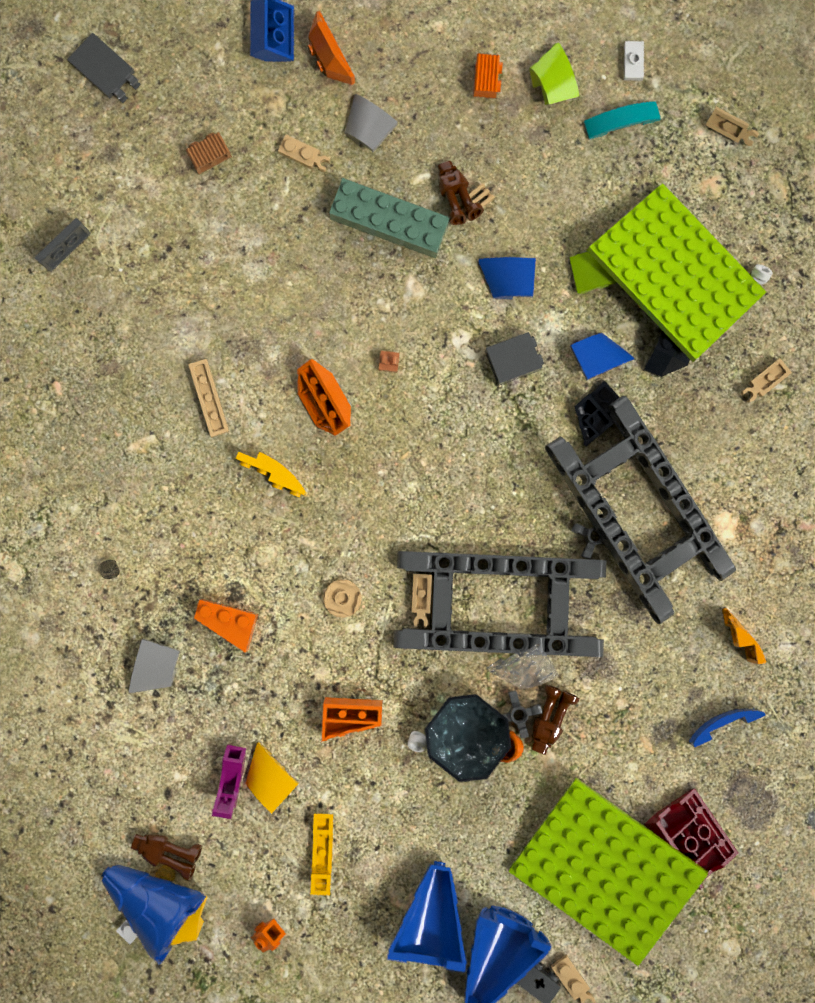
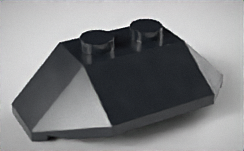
M660 328L643 370L658 377H663L688 366L690 359Z

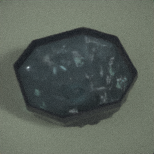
M477 694L449 697L425 728L428 757L458 782L488 779L512 747L508 718Z

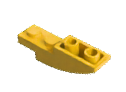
M238 452L236 459L240 461L239 465L248 469L251 466L258 468L257 472L265 476L270 473L268 481L272 482V487L282 490L283 487L290 490L289 494L299 498L301 495L306 496L307 492L298 479L273 458L259 452L255 459Z

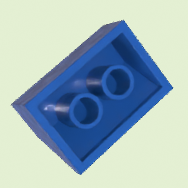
M251 0L250 56L265 62L294 61L293 5L282 0Z

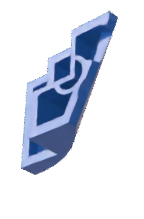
M499 257L478 260L493 299L512 300L513 296L533 298L536 258Z
M603 333L593 335L570 345L586 381L634 360L632 355Z

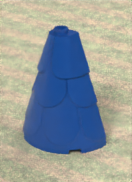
M434 861V865H429L413 895L414 899L402 919V924L388 949L387 960L405 963L411 961L442 966L449 970L466 971V957L461 936L462 929L456 906L458 901L451 868L445 867L446 863Z
M122 865L107 867L102 873V883L118 911L123 913L132 931L138 936L149 956L157 964H162L173 947L170 943L186 919L196 913L206 896L200 891L177 885L172 881L150 876L147 872Z
M491 906L490 909L484 907L476 921L470 966L467 969L464 1003H496L508 993L507 990L548 955L552 946L542 931L537 932L532 927L534 925L532 922L512 910L499 906Z

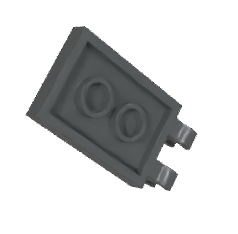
M94 33L67 59L72 66L109 99L114 95L119 101L124 103L128 97L120 88L126 82L135 90L141 85L138 82L139 80L133 75L135 73L134 69Z

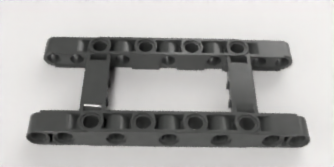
M621 396L609 404L608 409L610 411L609 415L625 439L583 465L571 444L566 442L561 436L547 444L545 449L653 620L660 625L674 615L672 608L674 606L658 581L697 554L710 574L714 575L719 581H723L736 572V567L630 400L626 396ZM638 436L642 438V444L639 443ZM634 455L686 535L646 563L639 556L638 549L628 533L623 531L616 520L617 516L607 500L602 498L595 487L597 479L609 474L617 466L626 463ZM659 468L663 471V477L659 475ZM577 476L582 480L581 485L576 482ZM680 501H682L684 505L683 509L680 508ZM598 509L603 513L602 518L597 514ZM701 533H702L703 536H704V541H703V542H702V540L700 539ZM619 542L623 544L622 551L618 547ZM640 575L644 577L643 584L639 580Z
M398 551V569L434 572L432 629L403 628V630H394L393 648L603 657L604 639H597V637L568 635L570 578H606L607 560ZM446 557L449 560L450 564L447 568L439 566L440 558ZM480 559H485L488 563L485 570L478 568L477 563ZM518 561H523L526 564V568L522 572L516 568ZM558 562L564 566V570L561 573L555 571V565ZM454 573L548 577L546 634L451 630ZM444 635L446 643L438 645L435 641L436 637ZM479 636L485 640L484 645L481 647H477L474 644L475 639ZM521 638L523 641L522 647L514 648L513 641ZM555 640H560L561 647L558 650H553L552 643Z

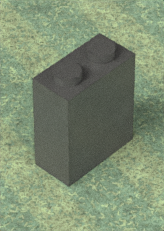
M529 332L485 349L498 386L541 371L543 368V358L541 354H537L535 349L537 347L534 336H530Z

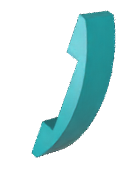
M656 101L642 102L601 113L585 120L584 125L590 140L629 126L657 122L661 120Z

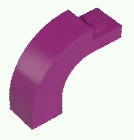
M227 745L219 789L212 809V816L232 819L243 777L246 748Z

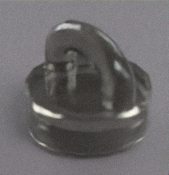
M115 560L103 561L98 567L104 579H113L120 573Z

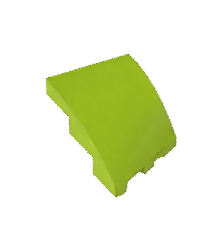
M560 43L553 44V47L529 68L533 88L541 86L545 105L580 96L571 64Z
M589 252L569 257L578 294H583L597 288L602 289L617 283Z

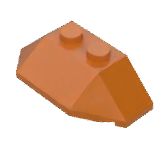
M320 10L317 11L308 36L309 45L307 47L311 55L316 56L318 69L320 72L324 71L328 78L350 85L355 84V76Z
M310 359L297 369L298 395L316 427L336 436L350 427L351 406L333 374L313 359Z

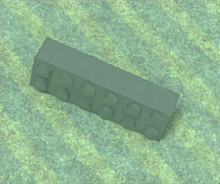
M342 178L329 212L330 220L435 259L449 225L448 216Z

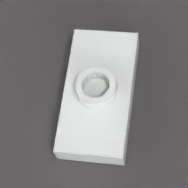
M625 41L624 80L643 81L644 41Z

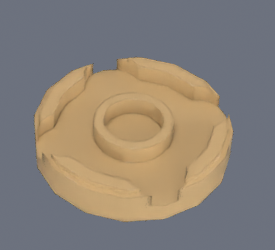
M340 579L332 582L326 588L323 601L330 614L345 618L358 611L362 595L355 583Z

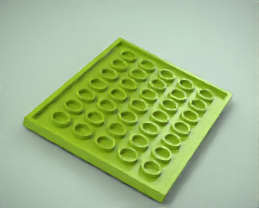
M663 183L587 249L589 254L692 362L699 358L766 293L762 286Z
M578 778L574 779L508 871L637 966L640 965L708 876V872Z

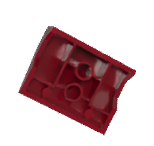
M692 788L659 810L644 823L647 829L708 872V876L704 880L713 872L724 868L739 854L695 788ZM703 882L697 890H701L704 887Z

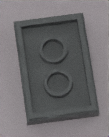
M76 217L34 258L48 271L52 272L91 235V232Z

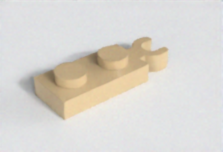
M717 106L706 122V126L737 143H739L740 139H743L748 146H752L754 143L749 139V136L757 138L759 135L756 130H747L748 123Z
M285 135L278 149V154L310 169H313L314 165H316L321 172H326V167L322 166L321 163L327 162L330 164L331 162L329 157L319 156L320 150L288 135Z
M779 358L751 380L749 384L752 387L744 389L741 395L749 392L751 398L747 402L750 403L756 399L757 394L760 397L764 396L792 372Z
M413 574L412 612L417 613L413 621L414 626H419V621L422 619L424 627H429L430 620L427 617V613H432L434 575Z
M567 954L551 965V968L574 1000L580 998V1003H584L586 999H590L593 1003H596L593 995L587 992L590 990L589 985Z

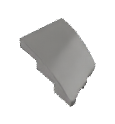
M355 94L345 135L358 146L362 143L370 151L374 152L398 125V122L369 100Z
M142 639L132 672L129 693L171 687L177 671L175 666L181 650Z

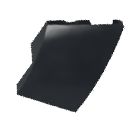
M606 381L574 406L586 447L614 424L609 415L608 405L620 398V396Z

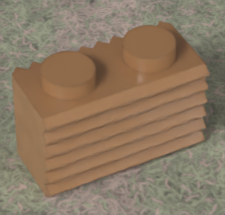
M219 132L208 134L203 141L193 142L186 149L198 174L232 157Z

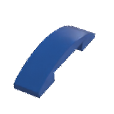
M747 708L724 712L700 726L690 738L689 743L693 747H697L713 740L709 733L740 718L742 721L750 723L766 715L758 709Z

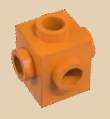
M272 919L266 923L262 921L254 929L256 932L251 936V939L254 941L256 948L264 953L268 950H275L281 944L280 940L286 933L275 919Z

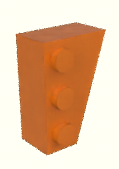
M200 599L194 619L243 652H248L258 614Z
M325 697L323 703L322 742L337 736H345L348 733L360 732L381 726L383 700Z

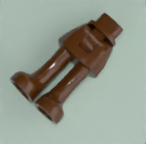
M452 161L439 164V189L442 197H447L451 208V213L449 214L451 225H462L466 222L465 213L461 210L456 198L458 193L468 220L473 221L478 218L484 209L479 202H472L467 191L469 182L456 166H453Z
M547 684L544 688L547 697L543 713L540 718L535 717L532 739L534 743L531 748L533 751L546 755L548 747L551 748L563 732L561 728L562 721L569 706L578 704L580 700L579 697L563 690L562 692L561 689ZM560 697V702L558 704L555 716L553 720L550 721L549 719L554 708V705L557 699Z
M136 834L131 845V849L138 851V855H141L151 865L155 867L159 863L179 872L182 878L190 881L194 874L195 863L203 847L200 844H194L190 848H184L169 842L167 836L146 834L144 836ZM165 852H168L180 858H183L188 862H182L169 856H166L164 854Z

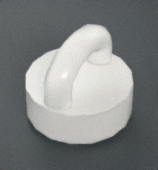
M755 265L751 276L762 285L768 282L772 276V271L764 265Z
M413 731L409 736L407 746L415 752L425 751L427 746L426 736L421 732Z

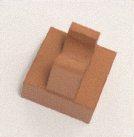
M381 351L379 371L398 373L400 353Z

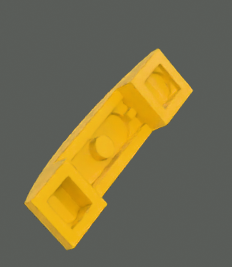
M314 813L310 895H330L333 814Z

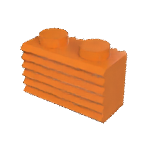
M477 54L473 97L496 98L497 92L501 91V80H498V74H502L503 62H499L500 55Z

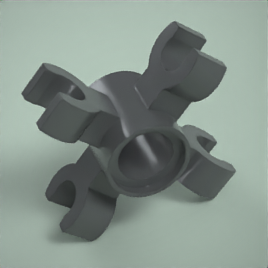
M573 524L571 531L584 536L586 542L581 557L590 559L597 544H602L606 547L599 534L596 542L590 538L592 531L597 533L594 527L587 529L580 524Z
M510 691L508 694L512 707L508 713L502 715L508 718V722L513 721L517 724L521 739L527 738L529 735L525 722L528 716L543 713L541 705L536 704L524 708L520 705L517 691ZM518 709L523 710V717L515 719L513 716L514 712Z

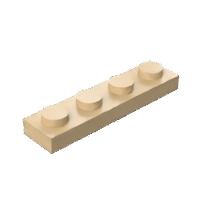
M204 359L188 364L210 437L230 432L208 360Z

